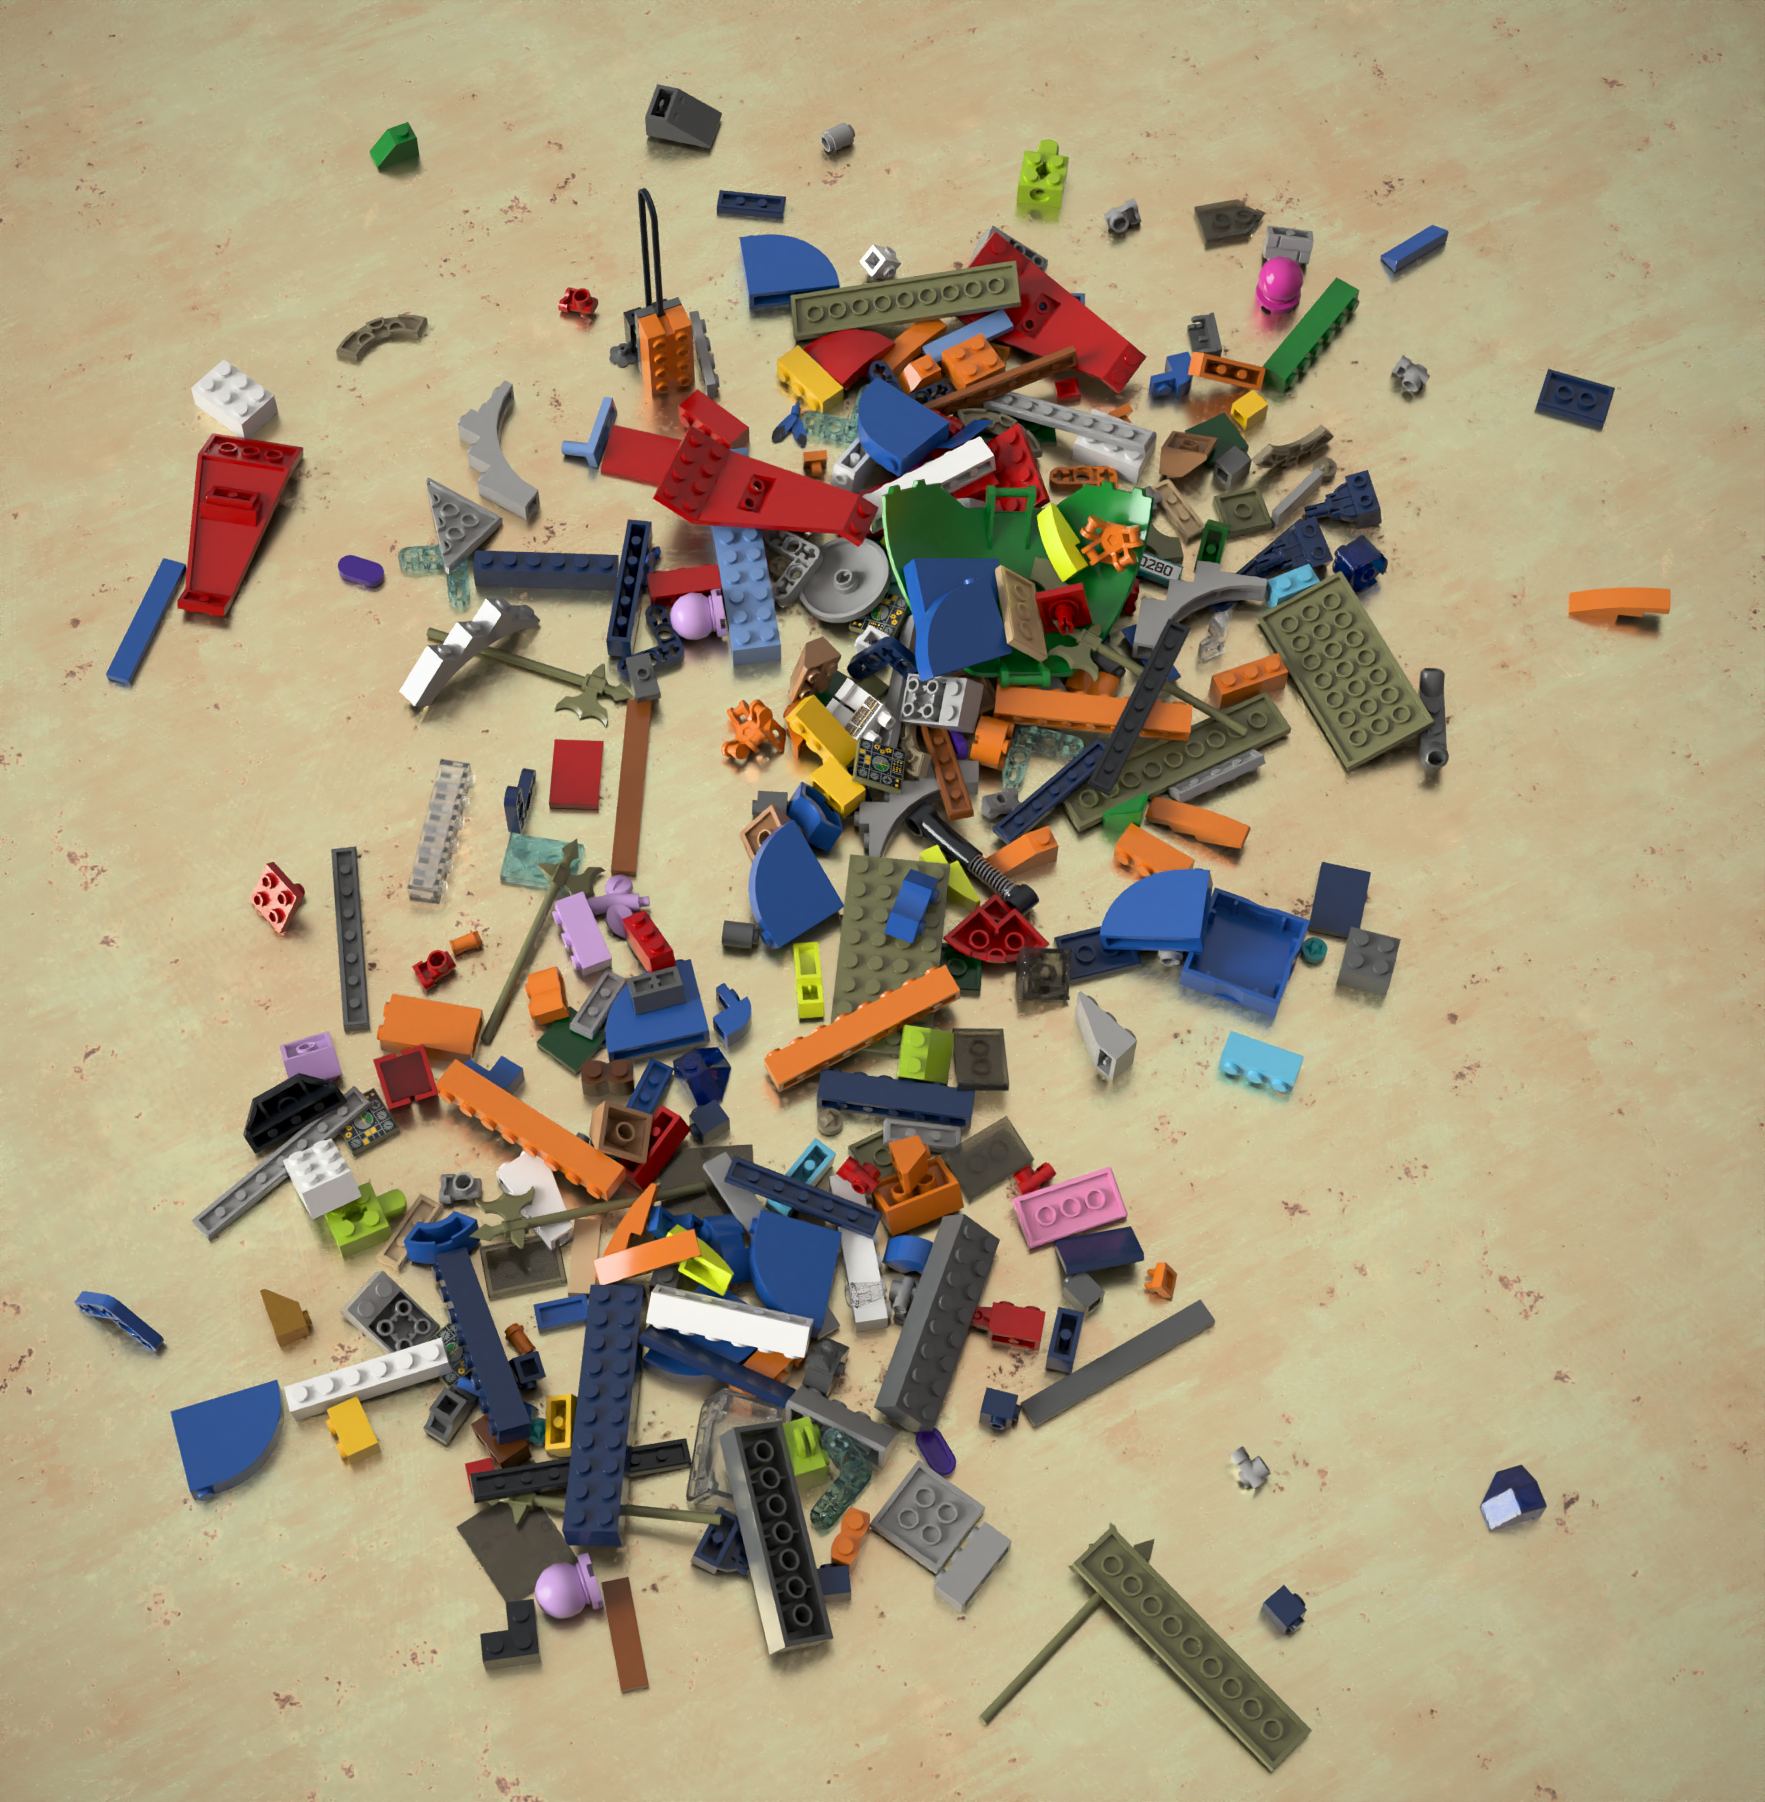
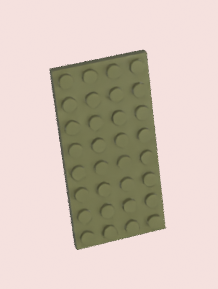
M1342 571L1256 616L1257 621L1275 651L1279 653L1290 676L1348 772L1435 725L1433 718Z
M850 854L830 1024L834 1023L835 1019L844 1013L851 1014L857 1011L861 1004L867 1001L872 1003L880 999L884 992L891 989L895 991L903 987V983L911 978L918 979L924 976L925 972L930 968L940 967L950 864ZM910 869L939 879L936 889L940 890L936 903L930 904L924 919L927 922L922 936L917 935L913 944L884 933L890 912L899 895L903 880ZM935 1012L910 1024V1026L933 1029ZM903 1028L860 1051L899 1055Z

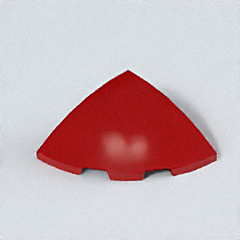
M846 329L824 335L810 343L803 350L847 392L861 376L865 378L868 375L869 367L874 361H881L896 344L889 338L873 331Z
M996 893L982 906L977 907L943 938L963 954L992 963L1025 960L1038 954L1050 945L1016 908L1012 910Z

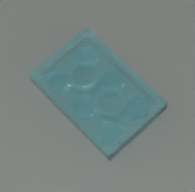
M511 833L500 872V880L549 888L550 885L547 884L549 878L544 876L537 865L538 863L556 865V863L561 862L564 856L562 848L571 842ZM578 844L579 858L572 860L569 867L572 869L570 872L572 875L579 874L585 850L584 844ZM565 887L561 889L562 891H568Z

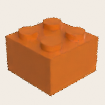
M982 333L942 351L941 369L957 391L1005 372V364Z

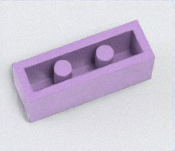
M582 891L556 901L555 911L552 912L556 925H561L564 933L561 934L566 948L571 947L574 955L571 956L576 971L580 969L584 977L612 966V957L584 892Z

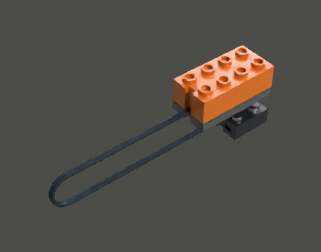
M646 188L638 190L646 307L642 309L638 307L623 312L626 343L632 353H638L639 370L653 396L695 382L692 324L679 297L667 300V298L663 299L658 218L651 195ZM645 201L649 210L652 229L656 302L653 303Z

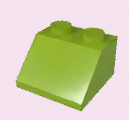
M904 1025L896 1077L947 1084L954 1033Z

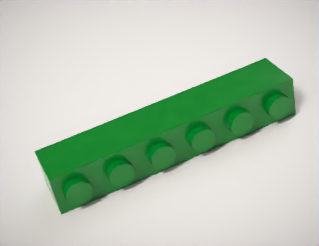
M1336 277L1263 365L1266 368L1263 382L1282 393L1289 386L1293 387L1300 372H1305L1309 367L1313 356L1317 357L1320 354L1323 344L1326 341H1331L1337 327L1341 328L1347 320V315L1357 309L1360 302L1357 300L1360 290Z

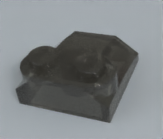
M1021 947L1016 965L1015 987L1018 998L1069 1000L1072 949Z

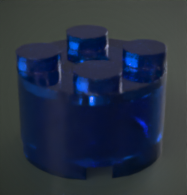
M1361 535L1348 545H1341L1336 549L1334 553L1336 558L1332 565V571L1334 574L1342 571L1352 589L1356 593L1368 590L1378 582L1375 578L1379 573L1382 575L1385 573L1388 560L1364 535Z

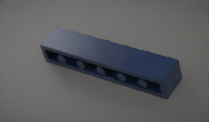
M631 519L627 521L606 638L608 655L627 657L633 654L647 567L645 566L647 554L651 551L653 539L652 522Z
M475 550L473 574L475 586L615 591L620 565L619 555Z
M836 1068L821 1069L817 1092V1108H834L844 1112L959 1126L970 1129L975 1090H971L966 1086H944L938 1082L930 1084L920 1083L915 1079L898 1080L887 1075L876 1077L869 1076L863 1072L847 1073Z

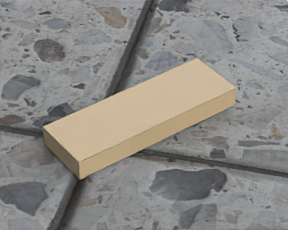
M1169 478L1151 487L1154 493L1159 492L1162 497V502L1158 506L1187 543L1203 535L1204 523Z
M420 1194L377 1255V1260L400 1273L409 1260L404 1244L405 1238L417 1222H435L443 1211V1206Z
M574 1220L568 1296L586 1294L589 1297L590 1286L596 1285L595 1276L597 1271L594 1260H597L599 1256L601 1220Z

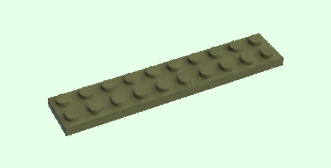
M1016 260L790 296L795 341L818 338L846 329L870 330L1022 306Z
M1265 691L1222 711V713L1249 728L1245 736L1209 717L1191 726L1188 742L1162 739L1130 754L1110 796L1087 786V781L1062 802L1061 805L1080 832L1102 822L1103 812L1145 792L1149 795V800L1168 791L1169 787L1248 750L1257 749L1289 734L1291 727Z
M1113 1526L1072 1564V1567L1271 1772L1310 1734L1312 1730Z

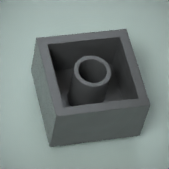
M1351 927L1336 984L1386 996L1401 939Z

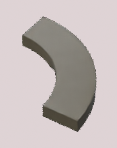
M399 314L398 317L385 319L380 317L371 320L362 328L352 331L345 337L336 349L337 356L358 362L368 349L382 341L394 338L419 340L428 323L427 318L417 315Z
M965 408L957 410V417L965 424L964 427L973 420H993L992 423L980 432L996 437L1018 423L1017 420L1008 415L988 412L987 409ZM1024 428L1034 458L1042 457L1043 452L1037 439L1029 430Z
M1320 425L1307 436L1290 444L1281 446L1268 444L1251 460L1255 465L1262 468H1273L1277 464L1286 466L1299 460L1298 456L1309 452V454L1317 451L1333 439L1334 436L1327 428Z
M902 722L897 749L906 752L904 771L914 777L925 779L932 755L923 753L920 750L916 740V725Z

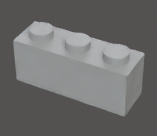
M984 1522L980 1528L974 1527L967 1537L969 1543L964 1549L959 1547L950 1560L953 1562L947 1571L942 1569L934 1580V1583H936L934 1594L960 1613L963 1612L1011 1548L1012 1541L987 1522Z

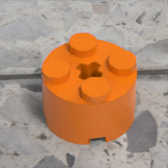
M982 715L975 732L976 736L972 744L969 760L979 761V765L1003 771L1006 757L1003 754H1009L1012 740L1008 739V737H1012L1015 723Z

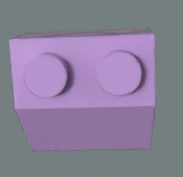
M329 1031L279 1046L288 1079L298 1073L333 1081L337 1076L342 1075Z

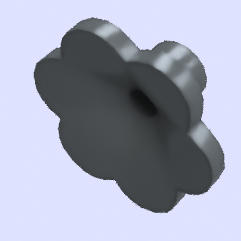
M621 343L610 349L611 355L609 360L611 363L623 368L628 364L636 362L635 355L637 352L632 353L628 344Z

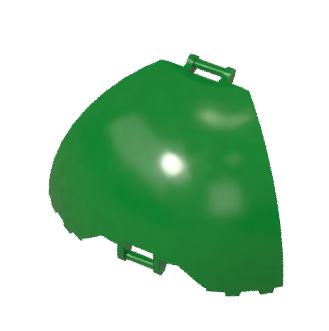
M925 479L913 481L912 487L902 490L898 484L890 486L888 493L882 495V521L885 543L892 570L910 610L911 605L903 567L914 558L998 559L999 565L1030 581L1035 557L1050 560L1043 545L1037 521V514L1045 508H1034L1036 502L1035 485H1028L1027 488H995V485H987L985 507L966 508L941 487V483L926 484ZM1103 480L1101 486L1083 484L1082 488L1056 505L1079 539L1080 543L1076 547L1088 564L1087 567L1074 577L1065 581L1068 585L1083 583L1092 617V624L1076 627L1075 629L1082 632L1083 629L1089 630L1090 627L1100 623L1101 634L1099 637L1103 639L1102 642L1109 634L1124 607L1145 551L1152 519L1154 497L1147 496L1146 489L1134 486L1133 491L1130 492L1116 489L1115 482ZM996 497H1026L1025 511H995ZM1090 515H1095L1104 521L1121 525H1140V531H1138L1139 539H1143L1144 544L1132 548L1137 557L1135 564H1128L1121 573L1112 564L1097 562L1093 566L1089 564L1091 560L1086 553L1083 554L1081 552V549L1095 540L1087 539L1080 531L1082 527H1086L1089 523L1087 519ZM1096 528L1095 532L1100 534L1102 528ZM1100 544L1094 546L1098 555L1104 552ZM1124 550L1119 553L1121 557L1124 556ZM1035 585L1036 593L1044 591L1040 586ZM998 595L996 604L1003 622L1000 599ZM1043 628L1047 654L1051 649L1059 645L1065 647H1075L1078 645L1076 639L1070 635L1062 636L1059 631L1045 634ZM1012 646L1013 653L964 668L965 671L973 676L999 677L1000 687H1009V685H1041V687H1050V677H1069L1079 670L1070 669L1068 662L1058 655H1049L1047 659L1040 662Z

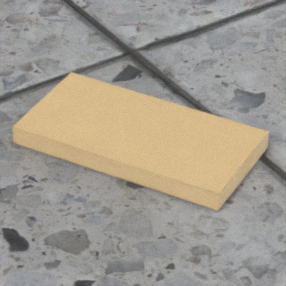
M1000 565L995 569L1007 644L1043 662L1048 657L1042 622L1035 600V583Z

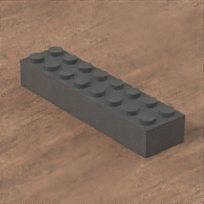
M965 1214L943 1216L874 1405V1408L910 1432L933 1431L1000 1239Z
M782 1421L733 1427L720 1435L719 1439L769 1654L818 1646L833 1639V1634Z

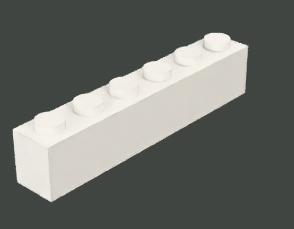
M979 436L974 440L967 441L964 445L953 451H948L943 456L925 463L922 467L904 474L901 478L883 485L880 489L870 494H865L862 496L863 498L879 507L869 528L870 531L874 534L883 529L882 495L888 493L890 486L898 484L902 490L912 487L915 480L925 479L926 484L941 483L942 488L948 493H952L996 470L994 454Z
M838 1175L829 1176L830 1193L872 1209L871 1204H866L865 1196L869 1195L857 1193L853 1190L850 1182L844 1181ZM837 1226V1231L842 1232L840 1248L856 1332L886 1328L888 1327V1318L892 1317L890 1301L885 1302L883 1294L887 1293L885 1277H880L879 1269L883 1268L881 1253L875 1252L874 1244H878L877 1231H875L873 1239Z
M657 1284L651 1292L646 1323L653 1324V1327L657 1329H677L684 1335L699 1334L711 1341L726 1340L730 1341L734 1346L746 1347L748 1345L757 1347L759 1351L764 1353H773L775 1351L784 1353V1356L788 1358L799 1359L800 1357L804 1358L808 1351L814 1319Z
M438 1338L285 1386L284 1390L290 1413L296 1421L327 1412V1409L355 1396L358 1397L359 1401H363L452 1373L453 1369L447 1347L443 1339Z

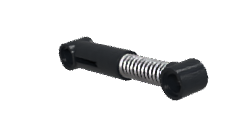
M926 802L921 803L905 818V823L914 834L920 837L924 836L933 845H938L940 850L954 862L958 861L966 872L972 871V874H975L982 882H985L995 893L1001 895V898L1004 899V902L1012 910L1016 908L1025 916L1039 903V898L1031 887L1026 884H1014L1013 881H1010V878L1003 876L1000 870H997L993 865H990V862L984 860V857H982L983 853L943 821L930 804Z

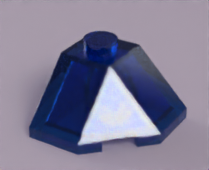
M718 1047L695 1048L673 1060L674 1075L696 1107L706 1105L714 1099L718 1103L723 1101L731 1066Z
M1518 1465L1496 1472L1480 1507L1489 1530L1493 1531L1541 1517L1547 1505L1535 1478L1523 1465Z

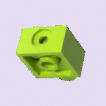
M1042 140L1038 145L1037 152L1025 150L1018 182L1017 202L1061 209L1069 157L1058 155L1059 146L1054 140Z
M367 1182L358 1186L362 1197L324 1214L343 1259L385 1242L391 1237L392 1234L387 1220L399 1216L407 1210V1201L402 1191L393 1189L376 1196L371 1183Z
M810 1416L782 1424L798 1492L826 1484V1474L830 1473L828 1467L830 1461L826 1449H820L821 1434L817 1423L812 1424Z

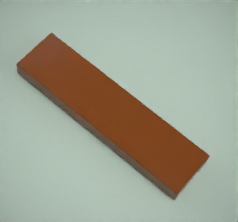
M629 1577L601 1582L621 1693L647 1688L649 1684Z

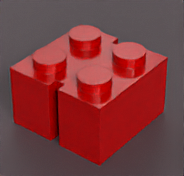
M424 1044L401 1050L402 1056L399 1057L394 1052L373 1059L388 1110L411 1103L409 1097L413 1095L415 1100L418 1101L439 1094Z

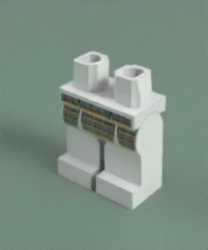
M849 678L846 679L835 696L855 712L853 713L834 698L826 706L827 710L857 742L861 737L881 743L882 737L876 734L878 729L883 726L889 730L896 723V719L890 714L891 711Z

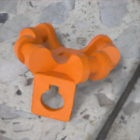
M1095 515L1089 516L1087 519L1089 523L1086 527H1082L1080 531L1087 539L1095 540L1081 549V552L1083 554L1086 553L1091 560L1089 564L1091 566L1097 562L1112 564L1120 573L1126 569L1128 564H1135L1137 557L1132 548L1144 544L1143 539H1139L1138 531H1140V525L1126 526L1104 521ZM1096 528H1102L1100 534L1095 532ZM1100 544L1104 550L1100 555L1094 549V546ZM1124 550V556L1121 557L1119 553Z
M745 700L739 702V706L734 709L731 707L727 710L729 718L736 727V735L734 740L723 743L721 752L724 756L741 760L748 756L751 749L757 754L759 752L757 747L763 740L766 743L769 742L779 752L784 751L786 730L773 719L771 709L765 706L761 700H754L750 706ZM743 714L748 720L745 723H742L740 718ZM773 730H777L779 733V742H777Z

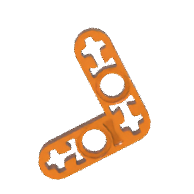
M1108 466L1056 467L1050 472L1049 485L1056 491H1077L1083 487V484L1101 486L1102 481H1105L1103 476H1108L1109 481L1115 482L1116 489H1118V478L1116 470ZM1086 475L1089 480L1087 482H1080L1077 480V476Z

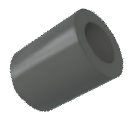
M724 921L722 945L752 949L753 944H758L759 929H755L754 923Z

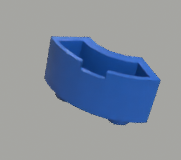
M801 782L788 801L787 816L802 828L808 843L829 852L843 832L841 818L836 810L832 812L825 803L826 797L810 785Z
M910 869L903 880L884 933L912 944L917 935L922 936L927 924L924 919L930 904L936 903L940 890L936 889L939 879Z
M453 1211L447 1218L439 1222H417L404 1240L409 1260L423 1264H435V1254L466 1247L468 1252L471 1251L481 1240L470 1237L471 1234L479 1229L477 1219Z
M732 1214L703 1217V1227L700 1230L701 1239L734 1272L730 1283L752 1281L748 1265L749 1248H745L742 1234H745V1231L738 1219Z

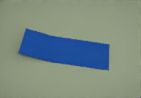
M973 420L948 441L933 448H954L977 435L992 423L993 420Z

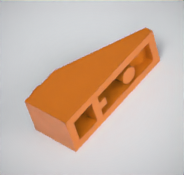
M1049 826L1021 836L984 860H987V862H990V865L1000 870L1003 876L1010 878L1056 861L1059 845Z

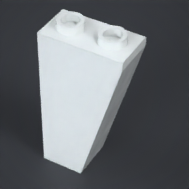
M858 437L834 463L830 483L832 486L853 493L861 491L879 464L864 450Z
M523 1151L518 1158L512 1162L507 1161L503 1163L498 1171H496L497 1183L508 1194L514 1196L523 1195L532 1186L534 1187L535 1194L532 1204L525 1206L520 1212L526 1219L566 1210L552 1170L545 1165L544 1160L536 1156L533 1158ZM570 1220L533 1228L551 1252L573 1239V1227Z

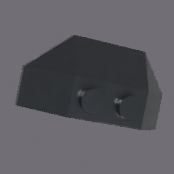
M298 1073L252 1099L243 1136L256 1154L347 1103V1100L335 1082Z

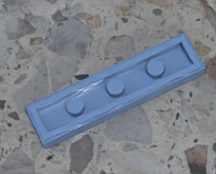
M1000 309L922 346V352L924 355L930 354L935 362L941 365L942 351L980 333L989 342L1014 330V325L1005 311Z

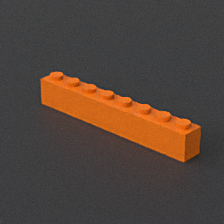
M997 685L993 718L1015 724L1112 734L1130 696L1117 698L1110 694L1089 695V693L1084 691L1068 693L1062 689L1040 690L1036 686L1020 688L1015 685H1009V687ZM1157 699L1139 737L1188 742L1191 733L1193 705H1187L1181 701L1165 703Z
M946 965L940 968L938 966L932 967L925 972L924 976L918 979L911 978L904 982L903 987L895 991L891 989L884 992L880 999L872 1003L867 1001L861 1004L857 1011L838 1016L834 1023L828 1026H818L809 1036L805 1038L802 1036L797 1037L784 1049L780 1050V1048L769 1052L766 1055L767 1057L764 1058V1065L777 1090L781 1092L820 1072L821 1069H825L902 1029L904 1025H910L960 999V989Z
M455 1059L436 1082L439 1096L449 1104L454 1102L460 1106V1110L467 1116L472 1117L474 1115L479 1118L487 1129L491 1131L496 1129L502 1133V1137L509 1143L514 1144L516 1142L521 1145L529 1156L533 1158L536 1156L540 1157L548 1168L553 1171L560 1170L566 1174L565 1177L573 1184L578 1185L580 1183L586 1187L589 1194L597 1199L602 1197L609 1201L625 1180L626 1172L624 1166L604 1153L597 1151L590 1144Z

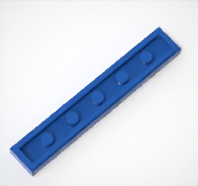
M163 558L106 673L108 679L131 684L186 572V564Z

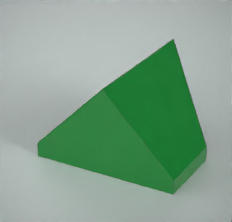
M1147 792L1104 811L1102 818L1103 827L1122 833L1126 831L1131 823L1141 828L1149 795Z

